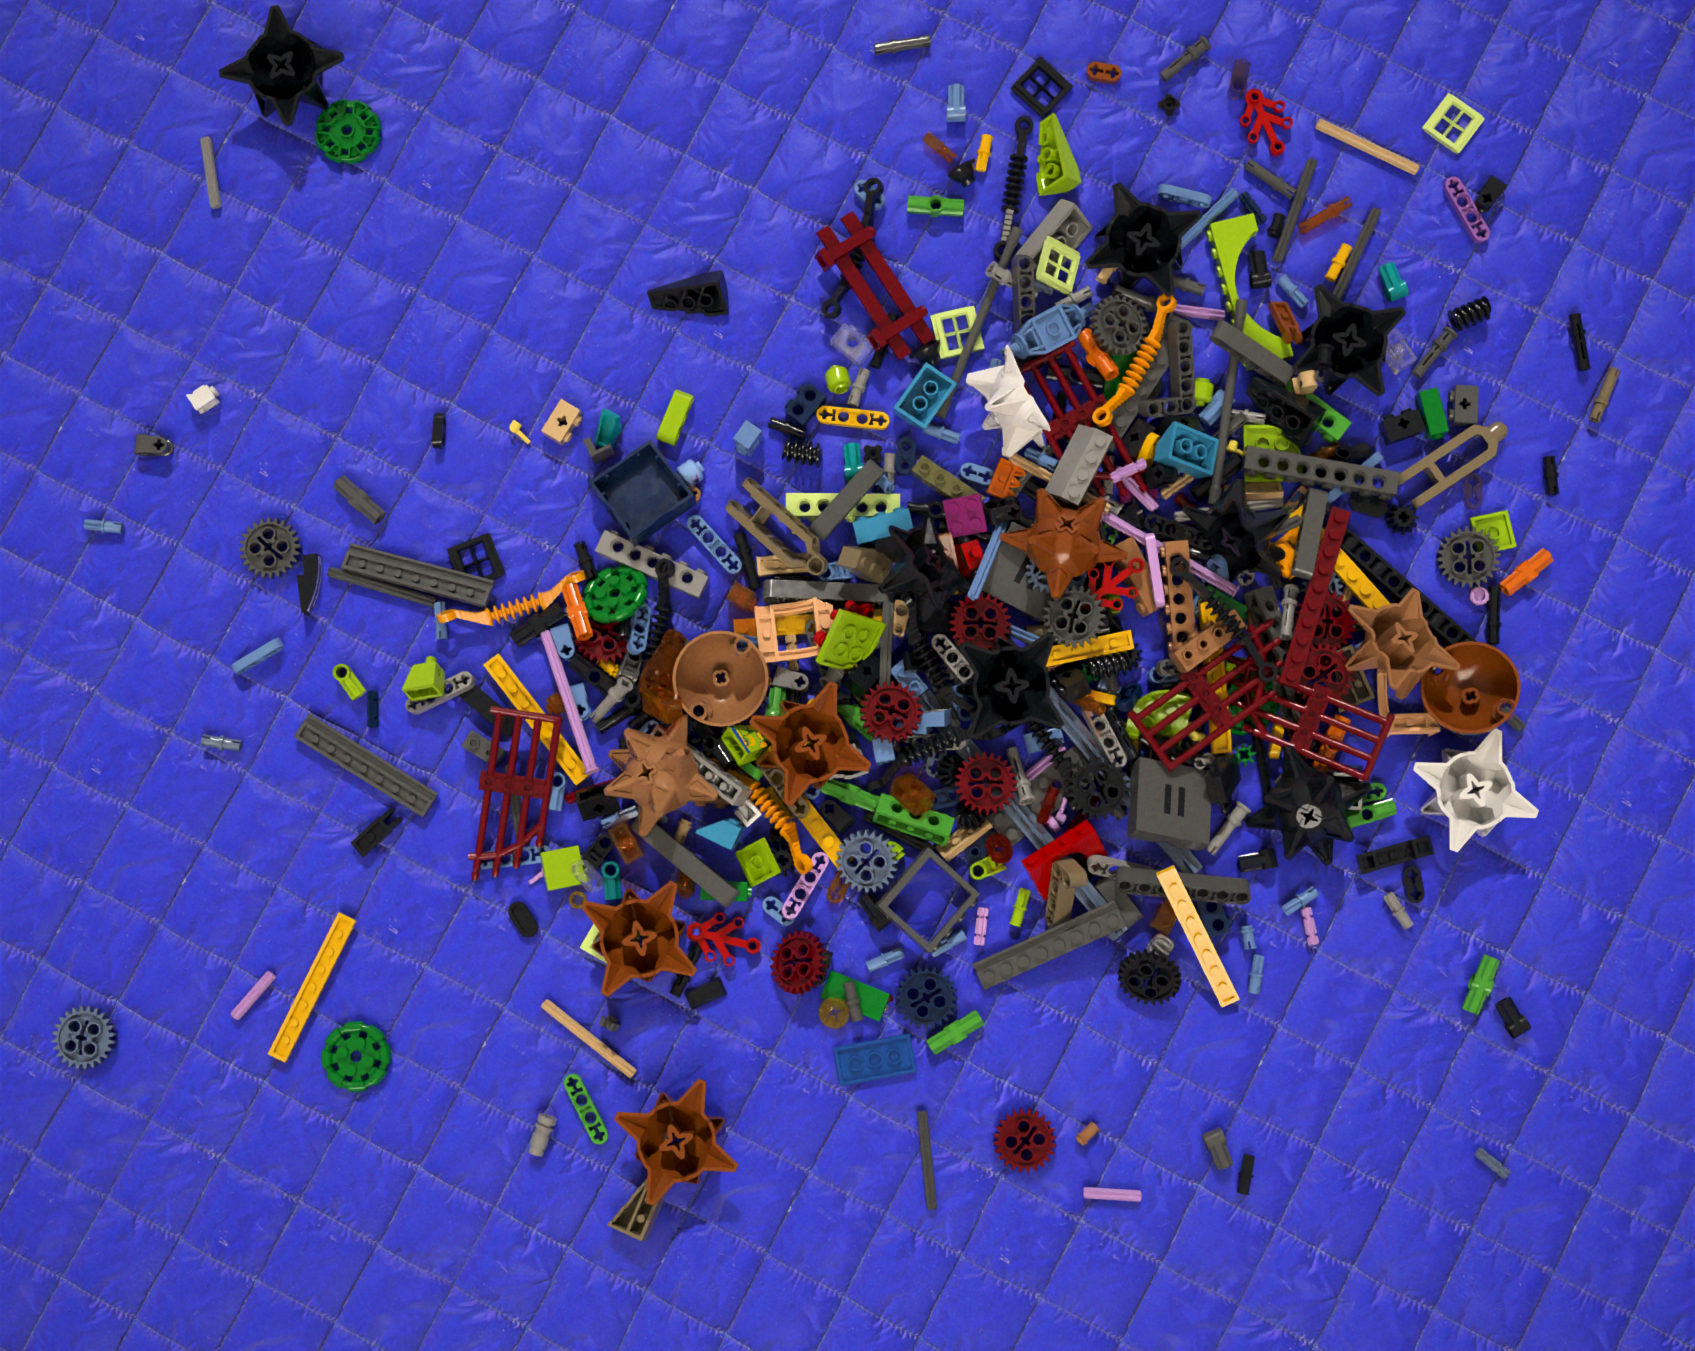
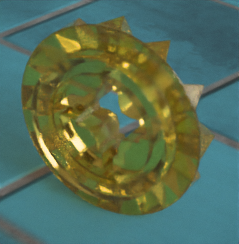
M836 997L828 998L822 1002L819 1008L820 1020L829 1028L837 1029L844 1026L850 1017L849 1008L845 1001ZM832 1007H834L835 1010H841V1012L837 1014V1018H835V1016L831 1014L827 1015L832 1011Z

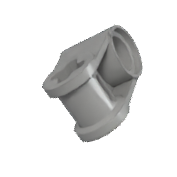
M777 666L772 686H779L786 690L789 689L803 693L809 689L810 681L803 673ZM803 679L805 685L799 687L796 682Z

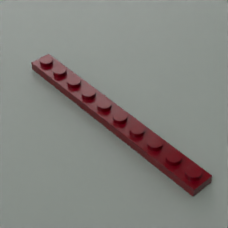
M1334 506L1330 510L1317 553L1313 576L1309 580L1278 684L1296 690L1299 686L1350 518V511Z

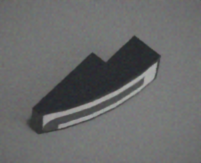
M317 553L302 555L304 574L297 575L301 613L304 615L311 614L320 590L322 557Z

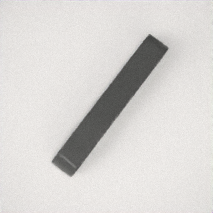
M768 579L763 582V602L767 604L792 603L817 597V599L833 605V607L844 608L846 602L852 600L857 605L869 603L873 605L874 609H883L884 602L894 603V592L882 594L878 588L881 584Z
M638 816L629 826L636 834H638ZM656 823L646 837L639 835L726 908H729L740 894L739 890L682 843L677 842V839Z
M1122 867L1116 871V889L1120 893L1167 898L1156 875L1160 870ZM1178 872L1191 900L1238 905L1247 904L1251 900L1250 885L1246 879Z

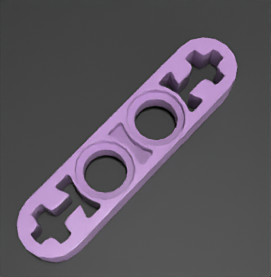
M1154 533L1144 534L1155 608L1165 607Z
M817 852L812 856L813 868L817 863L815 858H820V856L824 858L823 862L825 864L819 865L817 870L821 871L820 873L815 869L810 871L816 877L812 883L805 880V874L800 876L781 911L785 919L793 920L800 913L829 863V858L825 853ZM797 889L805 891L806 896L804 899H797L795 897ZM792 898L796 903H800L801 906L799 907L796 904L793 910L796 913H791L789 916L786 914L787 910L785 908L791 907L793 902L789 900Z

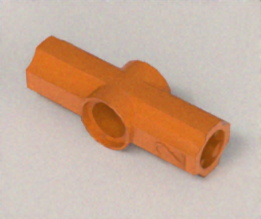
M1085 328L1083 331H1080L1077 341L1087 353L1085 356L1087 362L1098 369L1105 381L1116 378L1119 374V369L1108 355L1110 351L1105 353L1104 346L1099 348L1100 342H1094L1097 337L1091 335L1092 330L1090 328Z
M1542 548L1530 559L1519 564L1513 570L1514 572L1498 584L1501 587V591L1509 597L1524 584L1527 585L1535 579L1541 570L1554 561L1550 552Z
M567 584L562 588V593L577 640H589L593 636V631L578 584Z
M1334 714L1333 718L1347 724L1351 722V720L1341 715ZM1329 725L1325 736L1342 742L1346 731ZM1320 742L1317 753L1333 760L1339 749L1329 748L1328 745ZM1314 760L1311 764L1312 767L1326 766Z

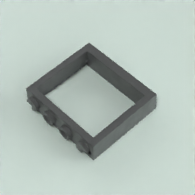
M926 847L874 907L925 953H930L931 951L935 952L940 947L941 943L939 942L943 937L947 938L952 933V926L956 922L959 923L966 916L964 912L978 902L977 897L980 893L929 847ZM930 858L960 885L969 896L933 939L927 943L897 916L888 905Z

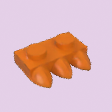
M1001 457L986 493L998 499L1008 496L1016 497L1015 493L1009 488L1021 487L1020 482L1014 476L1021 477L1026 475L1024 469Z

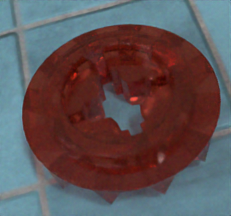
M993 834L986 839L987 844L984 847L987 849L986 855H990L991 861H996L997 864H1005L1011 859L1013 853L1012 846L1005 836ZM1002 847L1001 851H995V848Z

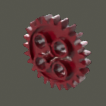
M1327 590L1317 623L1319 633L1316 636L1314 635L1311 643L1315 649H1317L1319 643H1321L1322 648L1328 643L1330 649L1337 646V650L1341 649V644H1348L1346 638H1353L1349 633L1356 632L1352 625L1357 624V622L1352 620L1353 616L1347 611L1349 600L1342 601L1344 595L1336 597V591L1330 595L1329 590ZM1334 607H1336L1339 611L1337 617H1334L1332 615V609ZM1322 619L1328 620V624L1322 623ZM1333 626L1338 630V634L1335 637L1331 634Z
M981 592L979 598L972 601L966 595L964 597L965 603L961 600L958 601L960 608L957 606L953 607L957 613L950 614L954 620L949 621V624L954 625V627L949 631L956 633L952 639H959L957 646L967 642L989 650V648L992 649L995 637H1001L1007 641L1004 634H1010L1011 631L1006 629V627L1012 626V623L1006 620L1010 619L1011 616L1005 615L1008 608H1001L1004 602L996 603L998 597L991 600L990 594H988L984 598ZM968 609L974 610L976 617L968 618L966 611ZM992 610L995 613V618L988 619L985 616V611ZM981 619L982 623H997V626L983 625L982 628H979L977 624L964 625L963 622L977 623ZM966 629H973L975 636L973 638L967 637L965 634ZM986 629H991L994 631L995 636L987 638L984 632Z
M589 617V623L594 628L592 629L593 636L597 639L592 642L576 640L575 646H580L578 652L585 651L583 657L590 656V662L597 659L598 665L601 663V660H604L605 665H608V660L615 664V658L622 661V654L625 655L628 650L626 648L627 641H624V634L622 641H615L618 640V633H614L613 629L619 628V622L612 621V623L597 625L593 617ZM605 632L608 633V635H605L604 637L601 636V634H605ZM606 644H612L614 646L610 650L604 648Z
M1319 643L1317 649L1311 645L1304 669L1306 667L1312 668L1313 676L1311 678L1306 677L1303 670L1300 683L1309 686L1308 682L1320 675L1319 670L1321 672L1326 671L1336 664L1337 667L1325 674L1326 679L1320 678L1314 683H1322L1325 687L1332 689L1333 693L1331 696L1342 700L1340 694L1348 695L1345 689H1352L1348 682L1355 680L1350 677V674L1355 673V671H1348L1345 667L1349 656L1342 657L1344 651L1341 650L1337 653V646L1330 649L1328 643L1324 648ZM1322 656L1329 658V665L1327 667L1322 666L1320 663ZM1333 672H1338L1341 675L1338 683L1334 682L1331 678ZM1303 693L1301 699H1305L1309 695Z
M884 681L882 688L876 684V691L870 688V695H864L866 701H861V706L864 708H861L859 713L865 715L860 717V721H866L863 724V728L869 727L868 735L875 733L874 740L879 736L881 737V743L888 739V743L891 744L892 739H895L898 744L900 738L906 741V734L912 737V730H918L919 727L916 724H921L922 721L918 717L923 715V712L918 710L922 708V704H916L919 701V697L913 698L915 691L907 692L908 685L903 689L901 688V682L898 686H894V682L891 681L890 686H887V683ZM886 697L890 702L882 704L879 699ZM900 703L907 704L908 709L901 710L898 707V705ZM890 709L894 710L892 716L888 715ZM881 715L884 721L877 722L874 720V716ZM894 721H900L903 726L901 728H896L893 726L892 723Z
M983 752L982 757L976 753L975 759L970 756L968 757L969 763L962 762L964 769L958 767L957 771L961 775H955V779L959 780V782L954 783L955 787H959L955 794L962 795L959 801L965 800L964 807L970 805V812H973L976 808L978 809V815H980L982 810H985L986 816H988L989 810L996 814L997 808L1003 811V804L1009 806L1010 802L1008 799H1014V795L1011 792L1014 793L1017 789L1012 786L1016 785L1018 781L1012 780V778L1016 776V773H1010L1013 766L1006 767L1008 760L1001 762V755L995 759L993 752L990 757H987L986 752ZM977 770L980 772L981 777L973 778L970 772ZM990 771H999L1000 777L993 778L990 775ZM984 780H987V783L1003 782L1002 785L989 784L987 788L984 784L981 783H983ZM972 782L978 784L970 786L968 783ZM978 789L982 796L975 798L971 791ZM991 790H1000L1001 796L994 797L991 794Z
M801 930V932L794 931V934L788 933V939L782 937L783 943H777L779 949L773 950L776 956L771 957L774 964L770 968L775 969L771 975L776 977L774 982L779 983V988L791 994L797 995L798 993L803 995L804 991L810 992V987L816 988V981L822 982L819 976L825 975L822 970L828 967L824 964L828 957L823 956L827 950L822 948L824 943L819 942V937Z
M1020 1108L1017 1114L1013 1109V1116L1010 1117L1006 1113V1121L999 1119L1002 1126H995L999 1133L993 1134L994 1137L998 1138V1140L993 1142V1145H998L999 1147L994 1151L995 1153H1002L998 1158L999 1160L1006 1159L1004 1162L1005 1166L1011 1163V1170H1014L1017 1166L1019 1173L1022 1172L1023 1168L1029 1173L1030 1167L1037 1171L1038 1164L1044 1167L1043 1160L1050 1162V1159L1047 1157L1048 1154L1054 1155V1152L1050 1149L1057 1146L1055 1143H1052V1140L1057 1137L1051 1135L1055 1129L1048 1128L1051 1121L1044 1122L1045 1115L1043 1114L1038 1117L1039 1111L1037 1110L1034 1114H1031L1030 1108L1027 1109L1026 1113ZM1021 1121L1028 1122V1129L1026 1131L1018 1129V1124ZM1036 1126L1035 1131L1028 1137L1029 1143H1023L1018 1152L1013 1154V1151L1022 1142L1020 1138L1022 1136L1026 1137L1032 1127ZM1036 1134L1043 1135L1044 1140L1042 1143H1034L1033 1138ZM1010 1136L1016 1138V1143L1012 1147L1007 1146L1005 1143L1006 1139ZM1024 1149L1031 1151L1029 1159L1021 1158V1152Z

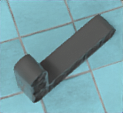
M1171 320L1167 327L1171 397L1141 401L1138 405V412L1143 417L1157 418L1164 417L1165 414H1189L1196 408L1192 326L1187 320Z

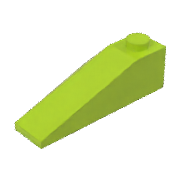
M1052 113L1039 123L1038 144L1041 148L1040 156H1037V162L1040 164L1039 172L1036 173V182L1040 196L1066 193L1082 183L1078 165L1056 114Z

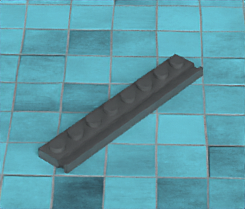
M1172 312L1165 320L1160 341L1161 348L1159 350L1155 349L1158 354L1152 356L1153 362H1147L1150 365L1149 369L1143 368L1147 373L1146 375H1140L1143 378L1142 382L1136 381L1139 384L1138 388H1133L1136 393L1112 411V424L1120 438L1123 437L1138 414L1139 403L1148 399L1169 366L1167 327L1171 320H1183ZM1095 427L1096 429L1109 434L1106 427ZM1112 442L1109 448V451L1113 452V450L1116 447L1114 442Z
M353 543L349 544V550H347L341 565V569L344 571L484 608L487 607L492 588L495 585L494 580Z
M311 714L307 715L306 720L303 721L294 735V738L422 817H425L434 800L439 795L436 791Z
M1112 900L973 963V966L977 971L976 973L984 990L1127 925L1116 901Z

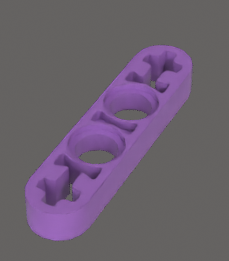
M1449 177L1443 185L1444 193L1473 242L1477 244L1484 243L1490 236L1488 226L1461 180L1457 177ZM1450 183L1452 185L1456 184L1455 190L1454 188H1449ZM1464 198L1467 202L1466 206H1459L1457 199ZM1473 214L1476 217V221L1473 223L1468 222L1466 215ZM1478 231H1479L1480 233H1481V232L1484 233L1483 236H1479V237H1478L1476 234L1478 233Z

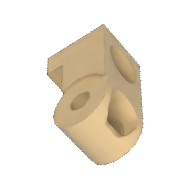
M1315 370L1301 372L1298 374V377L1291 379L1293 393L1307 395L1315 391L1318 387L1315 380Z
M895 600L893 635L904 637L909 609L905 602L901 600Z

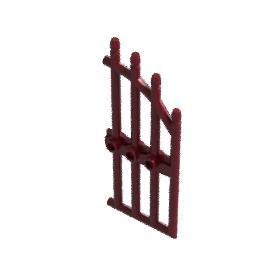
M1074 340L1019 367L1021 375L1030 370L1032 371L1057 417L1048 423L1051 431L1044 429L1042 431L1059 461L1063 452L1056 440L1066 435L1070 441L1074 434L1073 431L1076 430L1078 424L1092 427L1090 422L1093 421V412L1107 402L1103 394L1097 396L1071 348L1076 346ZM1063 352L1068 357L1091 399L1082 405L1078 402L1054 358ZM1046 361L1050 364L1074 408L1066 414H1063L1038 368L1039 365ZM1024 383V387H1025L1027 393H1028L1029 395H1031V393L1029 392V390H1028L1026 384ZM1106 414L1100 416L1101 420L1106 417ZM1111 422L1106 426V429L1113 436V442L1124 462L1128 465L1133 460ZM1107 454L1103 463L1108 473L1097 472L1092 481L1100 496L1106 494L1100 480L1112 481L1110 474L1116 471ZM1145 469L1138 470L1137 473L1129 476H1133L1142 493L1148 491L1140 475L1145 472ZM1122 480L1114 483L1123 498L1128 496L1127 489L1124 487Z
M1272 618L1256 628L1253 624L1247 627L1248 632L1252 633L1250 639L1253 640L1256 649L1262 657L1261 659L1266 663V654L1282 642L1279 637L1273 639L1271 643L1265 646L1261 642L1259 635L1275 623ZM1234 643L1200 669L1195 666L1190 671L1181 674L1179 677L1182 682L1136 714L1134 710L1127 713L1128 717L1169 772L1180 766L1276 695L1273 689L1268 691L1266 695H1263L1266 683L1262 682L1258 676H1255L1222 701L1215 691L1254 663L1250 657L1211 685L1204 678L1203 675L1241 649V644L1237 647L1236 643ZM1280 659L1274 665L1277 669H1280L1284 662ZM1264 667L1262 670L1263 676L1269 677L1272 674V670ZM1257 685L1253 703L1233 717L1227 706ZM1185 688H1188L1194 696L1192 699L1149 730L1145 727L1141 720ZM1199 703L1206 713L1159 746L1153 736ZM1211 719L1217 729L1171 762L1165 751Z
M1232 655L1226 659V661L1236 666L1244 661ZM1253 663L1244 670L1243 681L1233 678L1227 683L1239 688L1251 680L1252 672L1257 674L1256 665ZM1277 674V677L1273 681L1278 682L1280 675ZM1299 683L1297 690L1309 695L1305 706L1277 694L1272 699H1269L1302 713L1298 724L1258 708L1249 715L1256 728L1246 724L1243 726L1242 730L1247 733H1252L1256 737L1283 748L1292 745L1302 756L1368 782L1396 715L1388 712L1385 718L1331 696L1333 690L1314 683L1313 688ZM1257 686L1244 694L1245 702L1236 700L1230 705L1237 706V708L1242 710L1253 703L1251 693L1255 694ZM1264 690L1263 695H1266L1268 691ZM1328 703L1383 725L1379 735H1374L1325 715L1324 712ZM1259 717L1295 731L1291 741L1289 742L1269 734ZM1322 721L1375 743L1371 754L1316 732L1320 722ZM1313 739L1368 761L1364 771L1361 772L1310 751L1309 748Z
M491 706L490 714H496L488 769L487 771L481 770L478 789L484 790L476 848L475 853L468 854V860H474L472 880H478L481 861L494 859L492 877H498L502 857L513 852V868L519 869L523 847L536 835V847L542 848L562 716ZM503 716L515 717L507 774L495 772ZM530 719L534 720L526 777L514 775L522 720ZM542 721L554 723L545 779L534 778ZM492 792L504 793L495 851L483 852ZM511 794L523 796L516 843L503 848ZM530 798L542 799L539 822L525 834Z

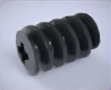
M1482 296L1481 299H1475L1474 302L1470 301L1467 305L1463 304L1460 308H1454L1453 311L1449 310L1447 314L1451 325L1461 332L1463 326L1466 329L1470 327L1469 322L1475 326L1477 324L1476 319L1479 323L1483 322V316L1486 320H1489L1491 305L1488 298Z
M787 438L784 444L782 461L785 456L787 462L794 458L795 464L801 459L802 465H805L808 460L809 466L812 467L814 462H816V466L819 468L823 449L820 448V443L813 448V444L810 442L808 447H806L804 440L798 445L797 439L791 444L790 438Z
M1123 651L1122 656L1119 652H1116L1114 657L1109 653L1107 659L1104 655H1100L1099 660L1096 656L1092 657V661L1089 658L1087 659L1089 673L1093 681H1096V675H1099L1101 680H1103L1104 674L1111 678V674L1114 672L1116 677H1118L1119 671H1122L1123 675L1126 676L1127 670H1130L1127 651Z

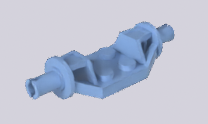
M1060 303L1027 320L1021 329L1010 337V345L1008 346L1013 356L1017 355L1019 358L1025 359L1028 356L1045 355L1076 339L1081 329L1085 326V318L1093 315L1091 313L1092 310L1088 311L1093 305L1088 303L1079 308L1075 304L1066 305ZM1005 347L1000 349V355L1005 352Z

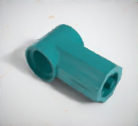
M1389 262L1378 268L1385 286L1384 293L1388 302H1393L1409 295L1407 284L1404 280H1401L1394 262Z
M859 443L843 445L846 482H849L863 467Z
M615 861L606 862L602 867L605 900L622 898L621 868ZM610 864L616 867L614 875H609L606 871L607 866Z

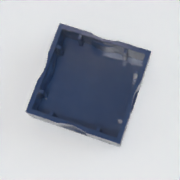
M651 439L628 454L621 462L609 467L588 482L593 494L634 547L697 504L695 495L681 477L670 468L666 458Z

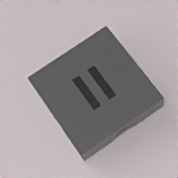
M1012 521L1007 532L1026 528ZM1002 542L982 588L983 596L987 597L990 594L991 600L998 597L997 603L1004 602L1003 605L1014 608L1020 614L1040 624L1048 622V619L1043 618L1044 615H1048L1044 608H1050L1051 605L1047 603V600L1053 602L1054 599L1051 598L1050 593L1047 594L1046 589L1039 593L1040 588L1037 587L1033 590L1034 584L1027 583L1030 577H1026L1025 574L1030 572V570H1027L1026 566L1032 565L1029 562L1030 558H1028L1027 553ZM1037 565L1034 567V574L1039 571ZM1039 581L1041 584L1048 585L1047 582Z
M1139 757L1131 764V805L1128 813L1127 837L1150 842H1164L1175 847L1201 851L1210 844L1211 802L1205 783V776L1208 770H1199L1180 765L1169 772L1162 761Z

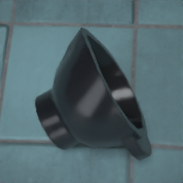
M973 158L965 161L951 170L947 176L955 182L961 183L963 187L971 184L976 180L973 164L976 159Z
M940 340L930 341L918 347L909 355L910 359L916 358L920 362H927L931 366L937 364L940 361L938 357Z
M1134 497L1132 504L1126 507L1125 511H1120V519L1144 531L1143 509L1138 499Z

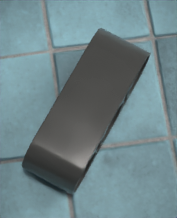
M1103 876L1093 884L1094 888L1107 903L1112 900L1116 901L1128 929L1143 918V915L1126 894L1117 891L1115 879Z

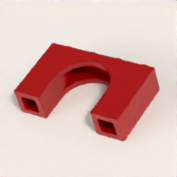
M1087 819L1021 861L1035 889L1044 901L1048 897L1053 862L1060 861L1071 853H1082L1086 861L1092 855L1108 857L1096 830Z

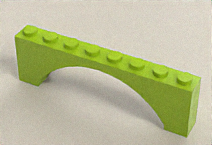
M1254 213L1211 223L1206 231L1207 241L1211 242L1212 259H1215L1217 263L1215 267L1216 274L1222 281L1220 285L1221 292L1227 299V302H1225L1226 310L1232 317L1230 320L1232 326H1234L1236 300L1239 299L1235 285L1236 264L1244 245L1251 237H1255L1259 231ZM1246 312L1243 333L1285 362L1290 361L1294 356L1291 344H1284L1281 337L1263 329ZM1241 362L1242 366H1245L1246 371L1253 370Z

